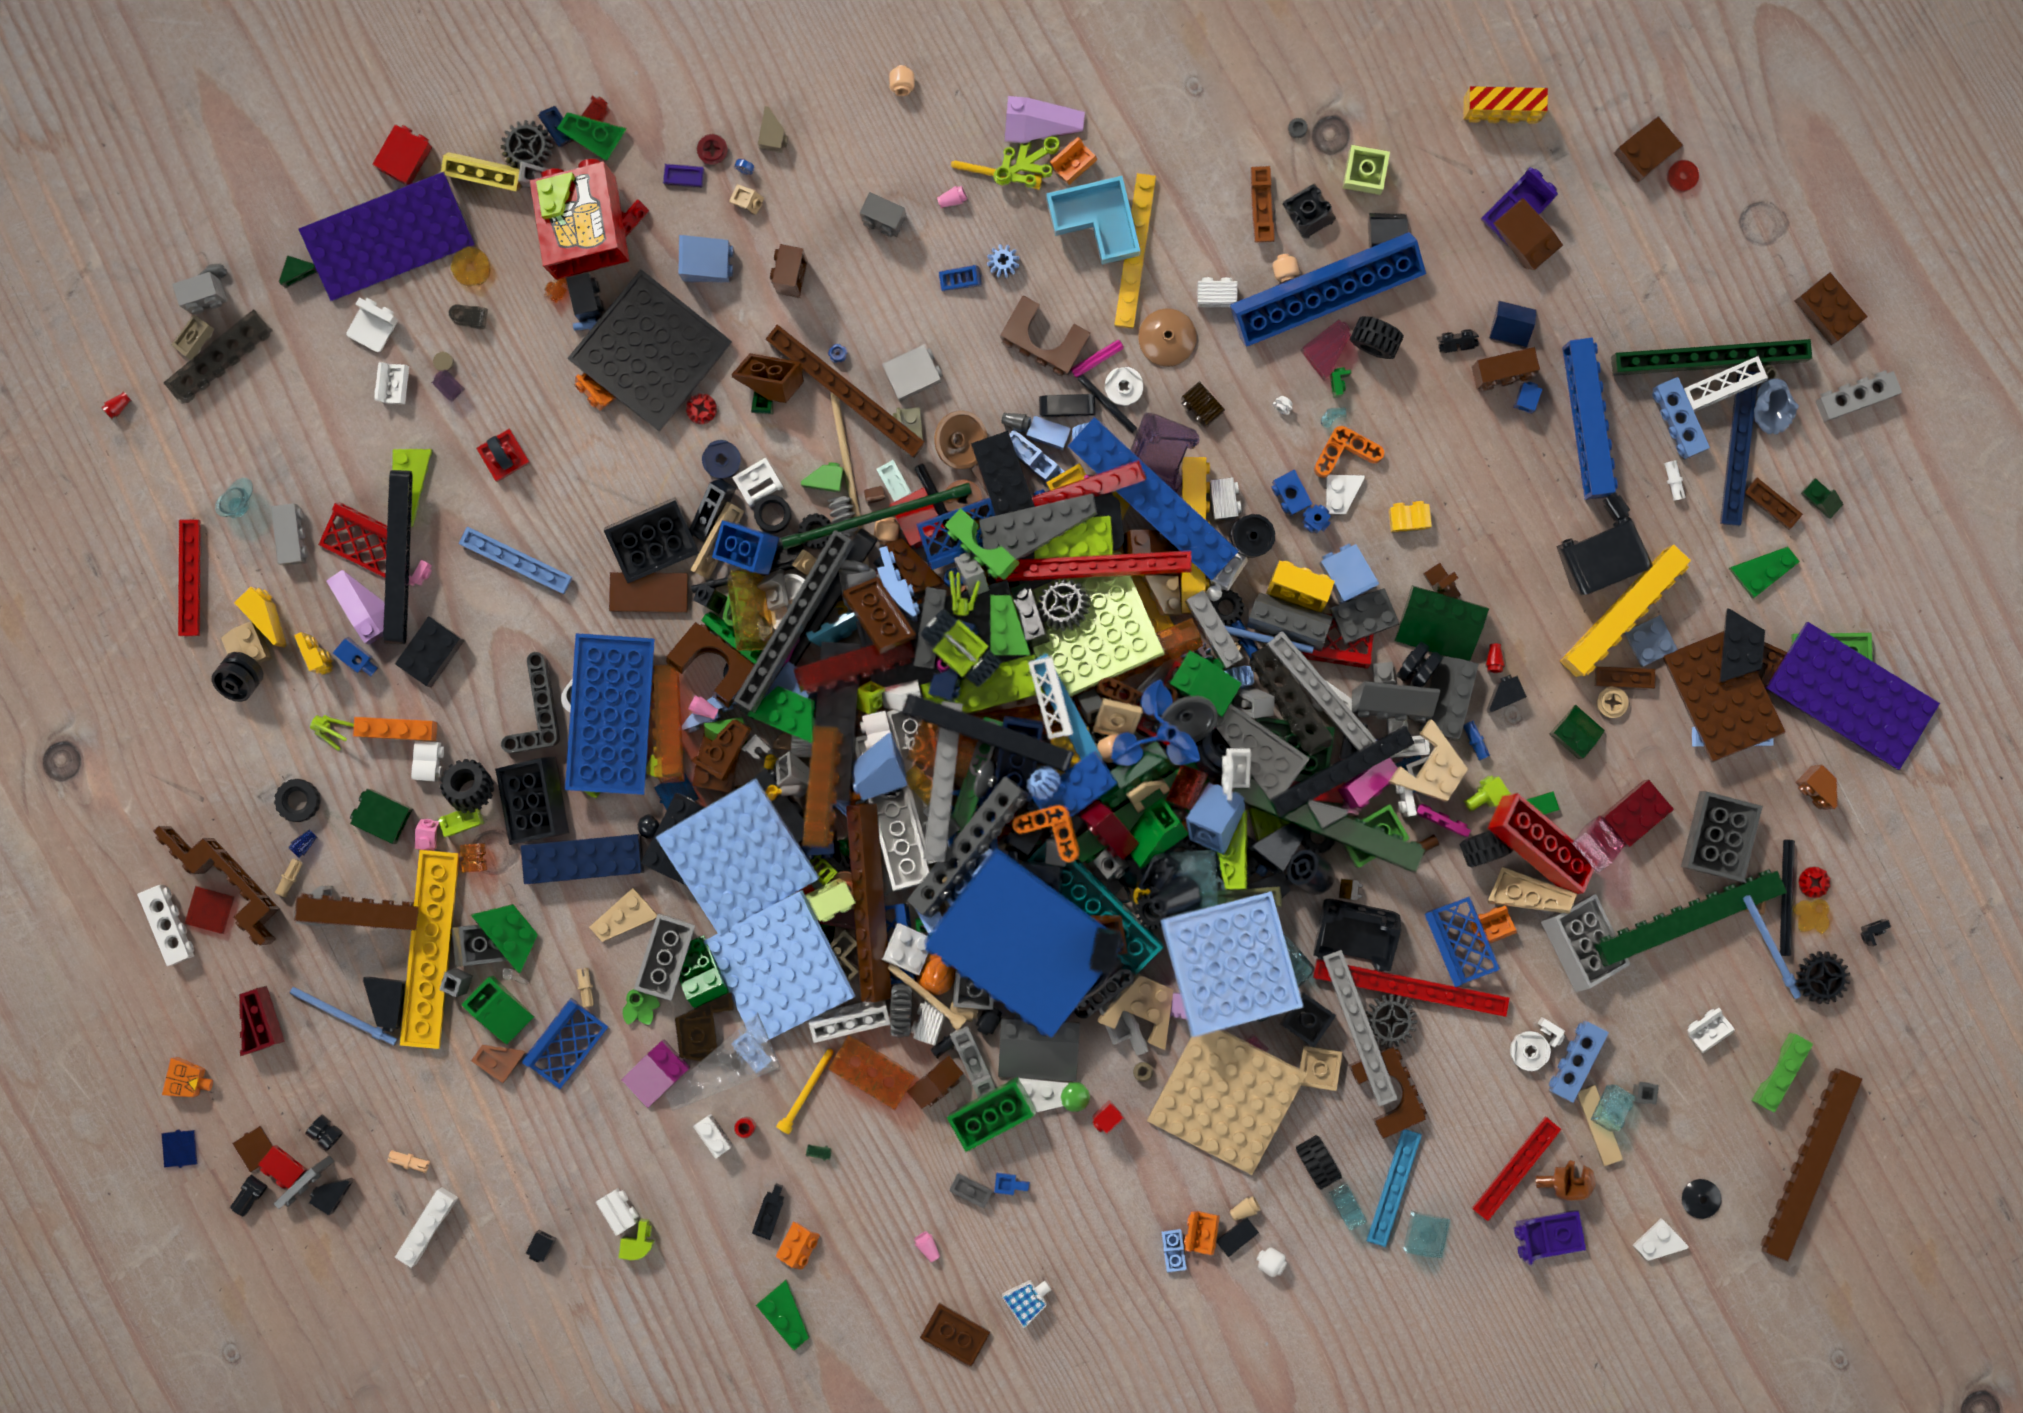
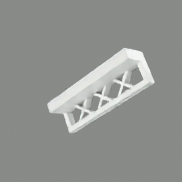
M1757 356L1686 387L1684 390L1693 411L1696 412L1768 380V377ZM1757 363L1760 370L1759 373L1755 375L1745 373L1748 365ZM1736 372L1742 375L1739 382L1731 383L1727 381L1729 374ZM1714 380L1723 382L1721 389L1716 392L1708 389L1710 383ZM1696 388L1704 390L1702 398L1694 401L1690 391Z
M1052 656L1028 662L1049 739L1073 734ZM1045 662L1047 671L1041 677L1035 673L1033 665ZM1047 674H1048V676H1049V680H1050V681H1048L1047 679H1045V677L1047 676ZM1037 677L1041 679L1039 684L1037 681ZM1043 681L1051 684L1052 690L1048 696L1040 692V686ZM1052 693L1054 695L1055 700L1050 698ZM1042 696L1045 697V698H1047L1044 703H1043ZM1048 700L1054 702L1057 706L1054 715L1049 714L1045 710ZM1057 713H1059L1060 719L1055 717ZM1047 715L1051 717L1050 722H1048ZM1055 719L1062 724L1063 731L1052 734L1050 725Z

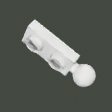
M1237 553L1215 578L1210 580L1214 586H1210L1207 589L1206 595L1209 600H1219L1222 596L1221 589L1229 591L1248 562L1247 557Z

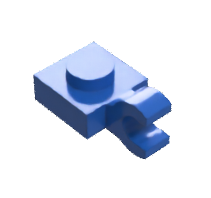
M997 1172L994 1193L1014 1195V1190L1028 1191L1030 1182L1016 1181L1015 1174Z

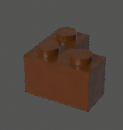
M948 1055L906 1092L921 1109L927 1105L932 1107L939 1101L938 1097L942 1099L949 1093V1087L953 1089L960 1083L958 1078L964 1073Z

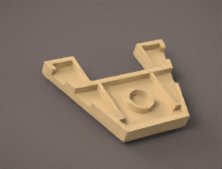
M1429 720L1419 735L1435 746L1431 755L1416 778L1402 767H1399L1389 783L1446 802L1453 794L1468 768L1435 722Z
M1137 974L1134 981L1121 992L1122 994L1115 1002L1108 1006L1109 1009L1104 1015H1100L1097 1021L1115 1029L1123 1011L1155 1023L1147 1042L1165 1050L1173 989Z

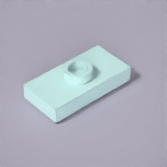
M894 460L876 469L894 502L911 494Z

